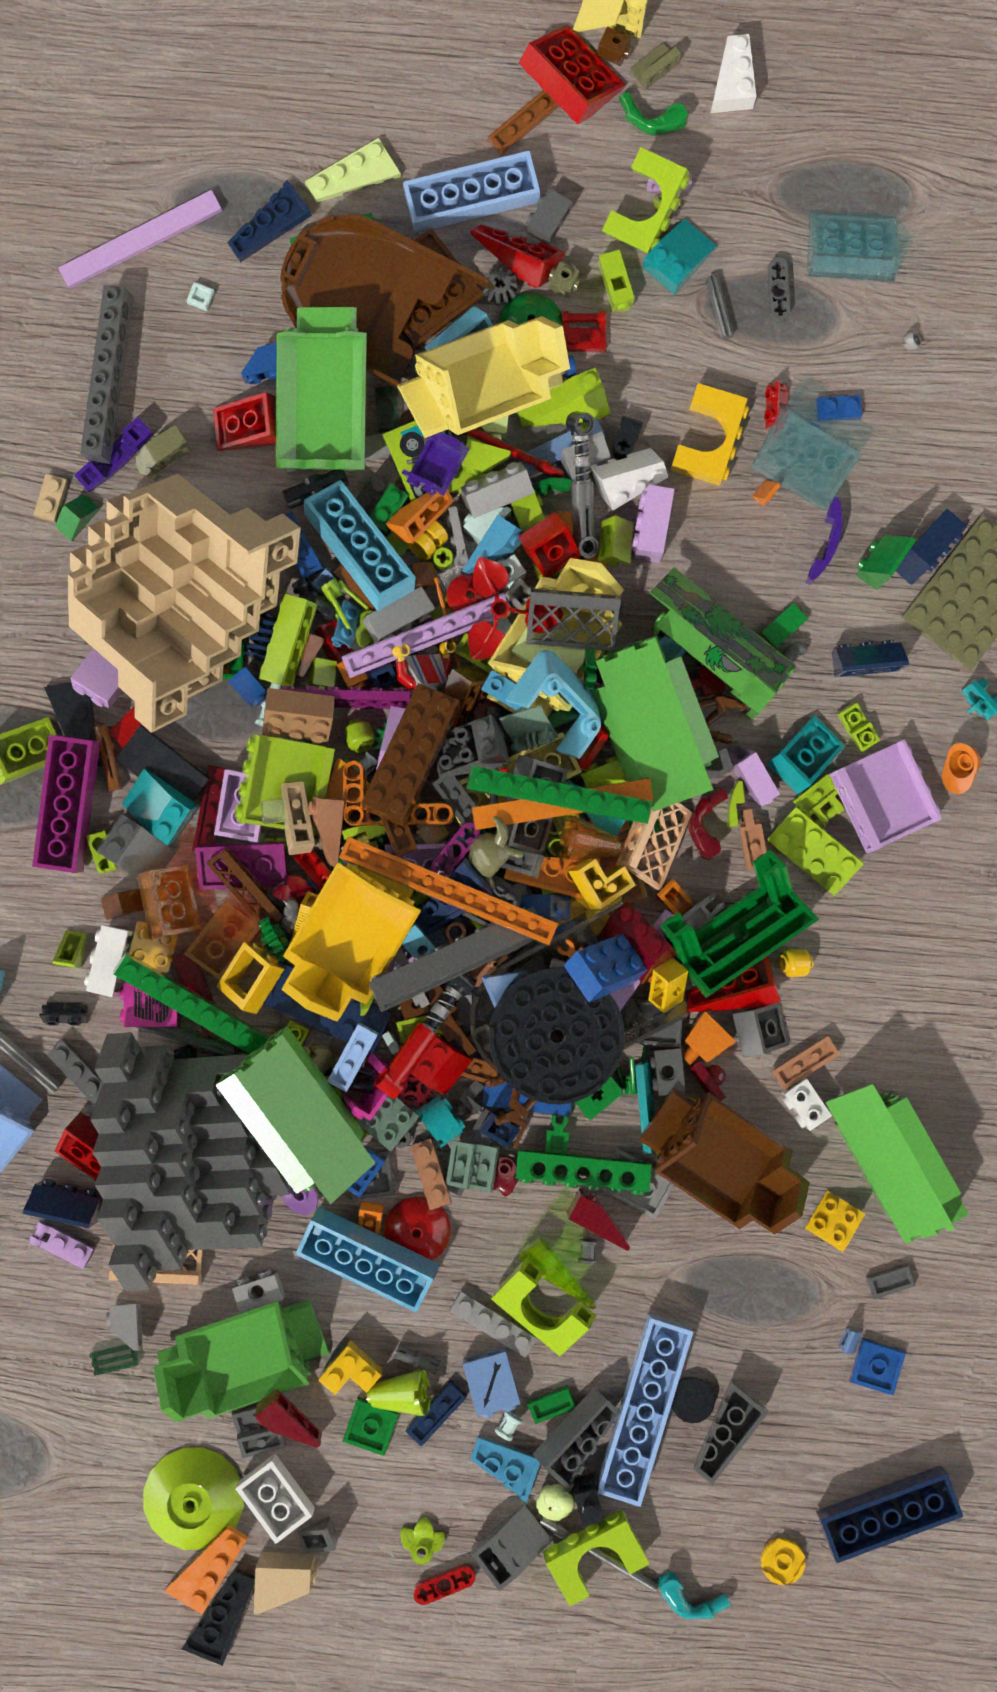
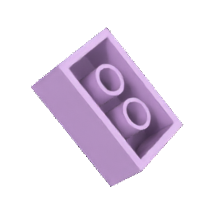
M648 484L647 490H642L638 507L642 512L638 513L635 530L638 531V534L635 533L631 549V552H635L634 559L660 563L664 553L675 489Z

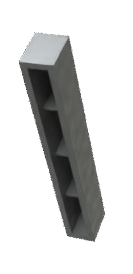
M527 907L522 908L524 910H527L531 913L538 915L534 907H530L528 909ZM496 923L489 927L482 926L468 937L466 935L460 936L454 940V943L448 946H438L429 955H419L413 959V962L407 965H397L390 973L385 975L381 973L371 979L372 981L369 982V987L380 1011L383 1012L536 940Z

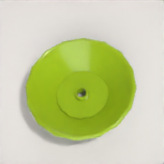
M184 1447L165 1455L150 1471L143 1489V1508L151 1529L163 1541L180 1549L204 1550L228 1525L236 1528L244 1509V1500L235 1489L240 1480L236 1468L222 1454L204 1447ZM187 1501H193L195 1506H189Z

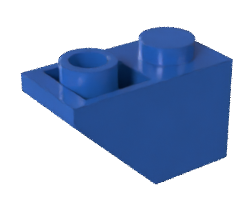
M277 343L257 347L241 372L245 384L254 385L260 383L261 380L269 378L276 380Z

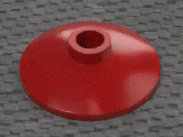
M470 574L456 577L449 584L446 593L447 603L453 612L488 599L476 592L473 585V575ZM466 592H472L473 598H468Z

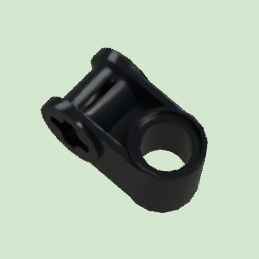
M624 415L622 416L612 450L615 459H624L626 455L632 453L643 422ZM622 445L626 446L624 451L620 450Z

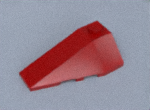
M482 224L470 231V234L519 279L527 282L529 286L539 288L550 281L548 278L552 268H557L565 254L564 251L546 243L539 242V245L526 242V237H508L506 231Z
M768 956L707 998L697 987L686 993L689 1012L759 1008L781 1002L777 982Z

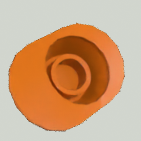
M957 743L949 749L942 771V781L946 789L951 793L961 794L970 789L975 775L981 767V757L977 752V748L965 743Z

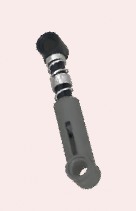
M574 411L566 419V427L571 432L572 441L575 444L572 447L575 448L573 467H575L576 475L574 477H576V480L571 482L573 540L581 556L591 558L597 554L599 549L598 541L595 539L593 481L589 478L591 470L588 468L591 463L590 455L588 454L590 452L588 449L589 435L595 428V420L589 413ZM582 418L583 424L579 428L578 421ZM586 541L587 546L582 550V545Z

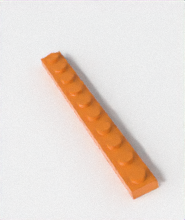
M351 837L347 838L339 856L344 861L548 946L558 926L556 922Z

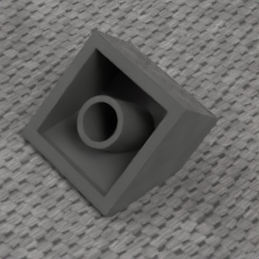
M779 1002L733 1014L734 1026L743 1057L763 1055L789 1045Z

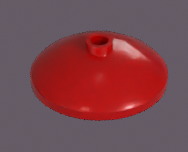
M410 1197L400 1201L389 1212L384 1227L386 1239L430 1260L436 1259L443 1253L448 1245L451 1233L450 1221L445 1210L442 1207L430 1210L425 1197ZM413 1230H420L421 1235L418 1237L414 1236Z

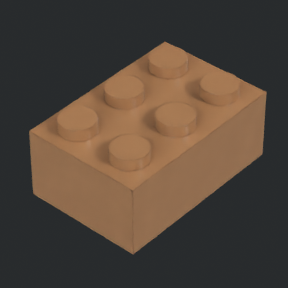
M267 688L262 735L290 738L292 740H307L315 743H328L333 720L335 696Z

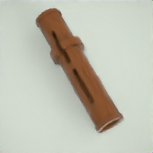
M108 725L96 726L94 730L97 741H101L99 752L109 792L121 790L123 787L113 751L115 746L114 743H111Z

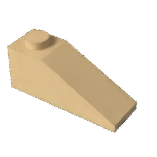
M304 782L281 784L289 855L311 853L315 842Z

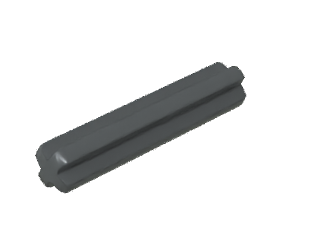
M717 275L707 278V285L722 339H729L733 337V329L719 277Z

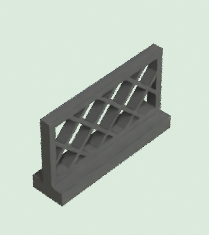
M531 588L526 644L615 651L619 608L621 605L620 595ZM534 604L544 605L549 612L541 619H538L533 613ZM559 607H567L571 612L563 621L554 613ZM583 608L589 609L593 614L585 623L576 615ZM605 610L614 611L613 620L605 625L599 618V615ZM552 614L559 624L549 631L542 621ZM574 616L581 626L571 633L564 624ZM534 618L537 622L532 625ZM596 618L603 628L593 635L586 626ZM538 625L547 633L541 639L531 638L532 630ZM561 626L569 635L563 641L556 640L552 635ZM583 628L591 636L585 643L578 642L574 637ZM606 630L611 635V644H601L596 637Z

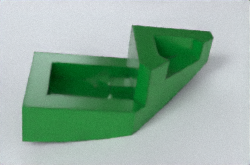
M548 478L533 484L532 487L535 494H540L542 497H547L548 489L570 493L572 480Z

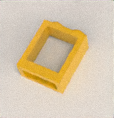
M243 942L216 987L241 1010L257 1014L284 971V968L278 964L279 960L276 957L264 952L266 949L256 942L254 944ZM253 958H255L264 968L247 994L237 984Z

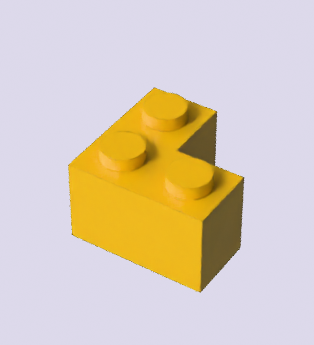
M585 859L568 871L590 909L601 910L636 886L625 866H616L604 873L596 859Z
M349 1340L323 1370L318 1381L336 1395L350 1378L367 1393L382 1376L383 1368Z

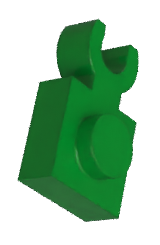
M585 649L582 663L585 690L595 689V672L599 670L596 660L599 659H595L594 649Z
M553 1114L551 1116V1123L554 1126V1130L547 1129L545 1152L567 1155L569 1132L563 1131V1128L566 1127L568 1118L564 1116V1121L558 1124L555 1122L556 1115Z

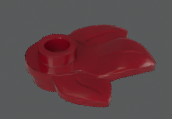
M290 875L287 877V884H281L276 887L273 895L281 901L294 897L298 900L299 905H301L305 897L304 894L308 891L317 894L313 886L307 885L303 877Z
M500 1157L497 1162L493 1191L499 1189L504 1197L509 1196L516 1186L514 1174L516 1173L517 1165L511 1157ZM502 1165L508 1166L509 1170L504 1171Z

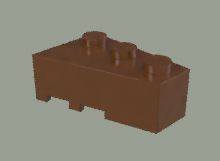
M480 667L452 669L447 677V683L442 693L458 699L460 703V710L451 729L471 722L475 716L472 712L478 702L483 703L486 699L483 695L485 692L481 688L489 674Z

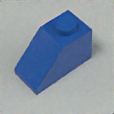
M246 667L228 681L251 707L254 705L259 706L266 700L267 691Z
M523 895L519 908L527 907L528 909L534 907L539 916L553 922H561L570 919L571 897Z

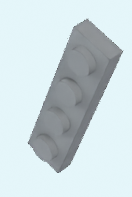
M462 1290L450 1308L452 1313L525 1358L537 1340L535 1335Z

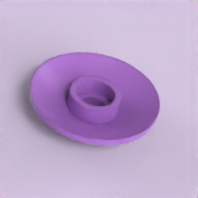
M291 1187L290 1195H281L287 1207L300 1215H308L318 1206V1194L315 1187L308 1191L302 1190L297 1194Z

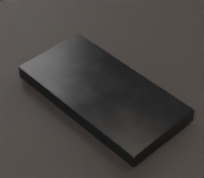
M139 725L116 759L137 777L146 768L193 802L211 779L143 725Z

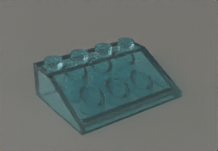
M810 212L807 255L808 276L895 281L900 263L896 217Z
M784 405L766 436L751 468L825 511L862 454L855 446Z

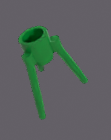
M646 1046L643 1047L641 1062L646 1061ZM631 1056L630 1075H626L624 1079L619 1064L616 1069L620 1088H624V1093L627 1095L638 1094L634 1057Z

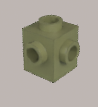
M559 262L557 268H552L548 278L551 281L550 291L570 299L573 291L576 292L581 283L579 278L580 270L572 263Z

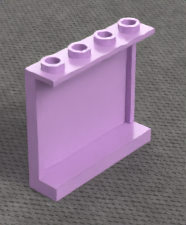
M905 739L829 774L867 854L925 826L942 820L941 810L931 796V789L925 783L922 777V770L912 756V749Z

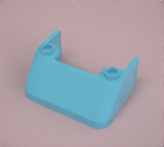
M542 650L533 659L505 700L508 703L530 708L540 692L551 697L560 693L580 715L558 745L556 751L580 759L601 728L597 702L592 691L585 690V684L556 653Z

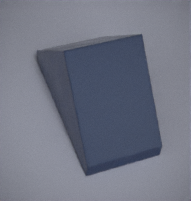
M492 1110L479 1131L508 1148L520 1129L511 1122L501 1123V1125L497 1126L494 1117L499 1115Z

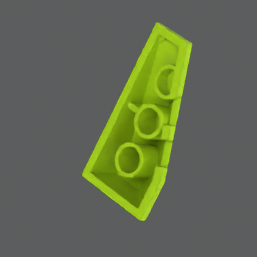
M596 368L575 375L563 381V385L550 389L551 399L516 412L522 428L548 426L550 424L566 425L568 415L574 411L589 413L594 419L597 418L598 420L611 414L605 390Z

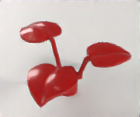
M479 557L476 561L473 571V585L476 592L484 598L495 594V601L491 605V612L495 617L493 627L490 623L482 621L474 624L469 631L470 657L474 660L492 657L505 637L502 631L496 629L499 618L505 619L511 612L526 615L525 624L528 626L530 598L526 601L527 610L513 608L505 600L499 599L498 591L505 589L508 584V572L500 563L484 557ZM534 604L533 613L538 619H541L549 612L544 605ZM559 607L554 611L561 620L564 616L561 608ZM551 614L542 623L550 630L558 621ZM534 618L532 625L537 622ZM540 625L532 630L536 633L545 632Z

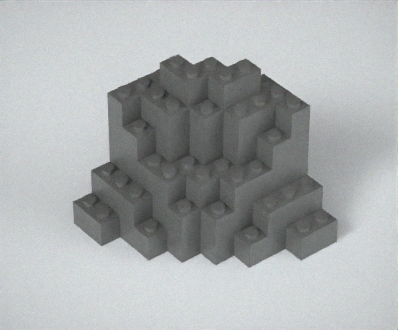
M132 1032L106 1035L94 1068L103 1085L90 1118L99 1133L92 1153L101 1165L95 1187L102 1196L103 1202L97 1219L115 1245L108 1265L125 1291L150 1290L156 1278V1270H181L183 1261L187 1257V1250L262 1247L264 1238L267 1237L268 1221L272 1217L273 1201L276 1200L277 1195H290L291 1186L216 1086L223 1075L241 1065L247 1054L173 1059L165 1045L140 1047Z

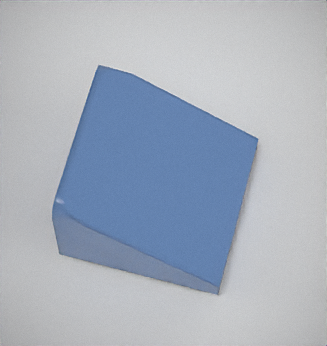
M846 1327L839 1344L841 1350L845 1353H854L862 1333L851 1327Z

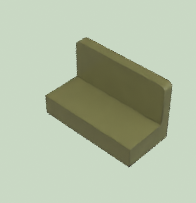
M661 43L632 66L630 71L646 90L679 64L681 53L676 47L670 51L664 43Z

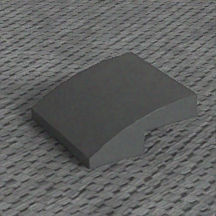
M257 1404L233 1410L231 1414L242 1458L286 1448L284 1436L270 1432L265 1426H261L255 1418Z

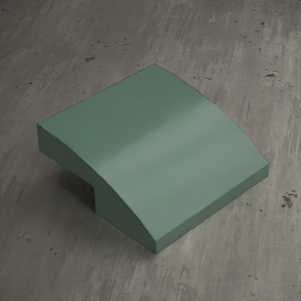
M453 1140L446 1185L493 1192L500 1147Z

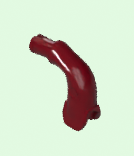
M723 788L718 789L707 797H701L689 819L688 829L691 838L697 847V852L705 860H710L721 852L719 841L716 837H712L705 828L703 818L712 812L714 807L728 799V795Z

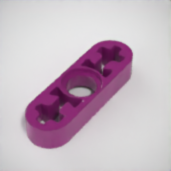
M465 823L458 829L431 862L430 871L435 872L437 870L436 863H443L445 859L441 856L445 853L446 857L454 862L452 865L447 862L444 866L446 869L445 873L439 872L438 874L445 877L450 874L468 852L473 840L480 835V831L475 830L473 823ZM472 827L474 829L472 833L475 836L473 838L468 837L464 841L468 843L465 848L463 843L457 841L456 838L459 836L462 839L466 834L463 830ZM452 844H458L461 847V853L457 857H452L448 852Z

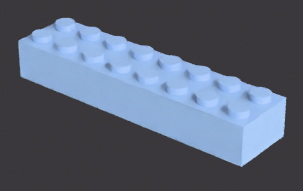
M648 1312L618 1410L619 1414L616 1417L597 1479L596 1489L598 1494L641 1507L692 1339L693 1330L690 1325Z

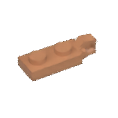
M752 809L741 810L743 822H739V833L746 870L750 871L754 870L752 862L759 855L765 854L767 851L759 819L753 818Z

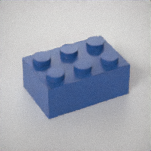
M623 933L576 951L564 965L588 1002L634 984L648 970Z

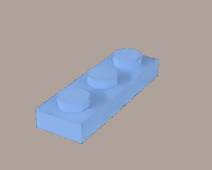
M359 1022L327 1082L347 1092L379 1033Z

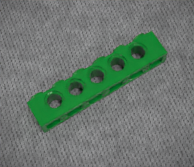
M519 1149L516 1178H520L522 1183H534V1180L543 1181V1185L555 1186L556 1182L565 1183V1187L569 1188L587 1185L589 1190H600V1187L609 1188L610 1192L622 1193V1189L631 1190V1194L644 1195L645 1192L650 1191L652 1163ZM541 1162L545 1165L546 1170L543 1173H536L533 1165ZM557 1165H565L568 1173L564 1176L558 1175L555 1171ZM580 1167L589 1169L590 1175L587 1178H581L578 1175L577 1170ZM603 1169L610 1170L612 1173L611 1179H601L600 1171ZM624 1172H632L635 1177L634 1180L630 1183L624 1182L621 1177Z

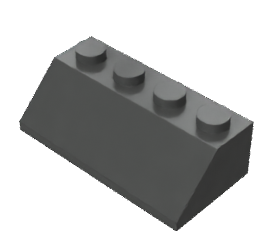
M518 755L513 774L564 784L568 770L540 760ZM506 797L504 802L518 799ZM554 817L506 825L508 828L507 845L542 855Z

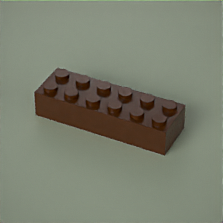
M420 683L417 684L361 802L363 810L405 827L460 710L458 699Z

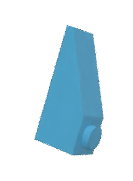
M497 514L462 571L473 575L474 567L479 557L495 562L507 557L520 546L521 541L518 536L524 533V531Z

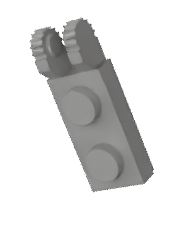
M712 892L682 915L685 926L690 924L694 930L700 928L726 905L723 902L719 903L709 912L705 905L713 901L717 896L715 892Z

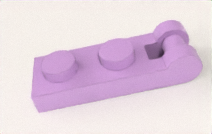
M38 1221L36 1225L37 1230L35 1234L30 1236L28 1241L84 1269L95 1247L45 1221ZM45 1232L50 1234L48 1241L42 1238Z

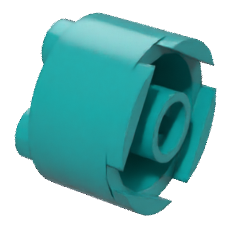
M439 1096L435 1097L416 1111L419 1116L423 1114L420 1119L432 1137L437 1141L441 1140L437 1143L440 1148L462 1134V1129L465 1128L461 1119L451 1114L450 1110L453 1108L443 1096L441 1098Z

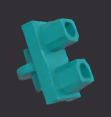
M984 678L978 681L974 680L961 693L970 704V707L967 709L969 714L976 711L980 716L983 715L986 720H989L997 714V694L995 693L990 696L986 692L989 688V683Z

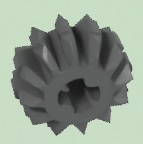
M501 266L498 272L492 268L491 274L485 273L484 277L488 278L495 286L494 291L481 286L484 288L482 291L484 296H488L489 303L496 300V305L498 306L500 301L508 304V298H515L514 292L518 291V285L515 284L517 278L516 276H511L510 269L503 272V267ZM499 284H502L503 288L501 286L500 288H497L496 285H498L499 287Z

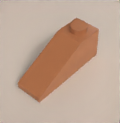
M313 796V801L309 803V815H311V820L327 862L335 867L339 858L344 800L333 797Z

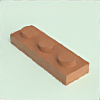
M826 1035L771 1070L782 1089L786 1090L840 1054L829 1036Z
M433 1139L411 1145L410 1147L430 1210L451 1204V1196Z

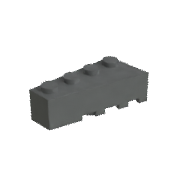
M732 1379L694 1464V1470L712 1485L768 1414L765 1406Z
M594 1387L539 1446L533 1455L554 1478L571 1491L574 1486L573 1481L577 1474H582L585 1469V1461L590 1454L593 1455L595 1453L598 1440L606 1435L618 1416L619 1411Z

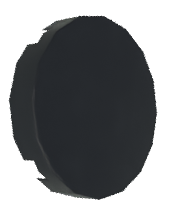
M697 1377L683 1378L678 1382L671 1408L675 1415L683 1422L691 1424L702 1422L710 1416L714 1409V1393L709 1384Z

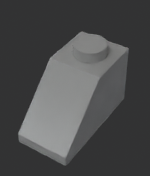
M141 1304L110 1306L109 1312L106 1314L107 1325L110 1326V1330L133 1351L143 1350Z

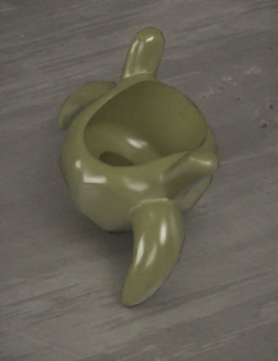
M497 816L493 817L497 827V834L485 833L475 838L469 848L468 861L485 878L492 889L495 888V881L492 876L509 857L522 858L524 855L522 851L507 845L508 828Z

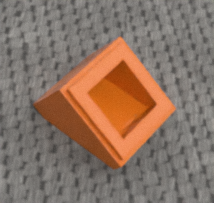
M764 481L752 497L762 506H766L781 486L778 482Z

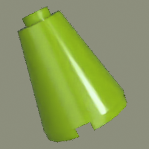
M419 1369L375 1383L367 1392V1401L371 1403L373 1408L425 1416L429 1412L431 1394L427 1395L426 1388L430 1387L426 1370Z

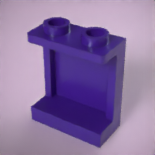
M440 432L427 437L428 441L411 472L403 469L402 474L408 478L406 482L416 488L420 485L423 486L422 489L431 495H434L436 492L444 496L469 448L460 440Z

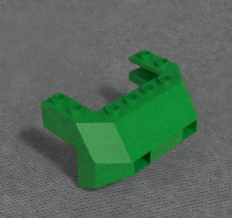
M771 850L759 855L752 862L759 888L749 892L743 899L730 905L718 916L712 917L705 925L695 930L690 924L685 926L679 912L660 924L666 941L675 952L674 956L688 970V977L706 998L820 920L793 892L786 865Z

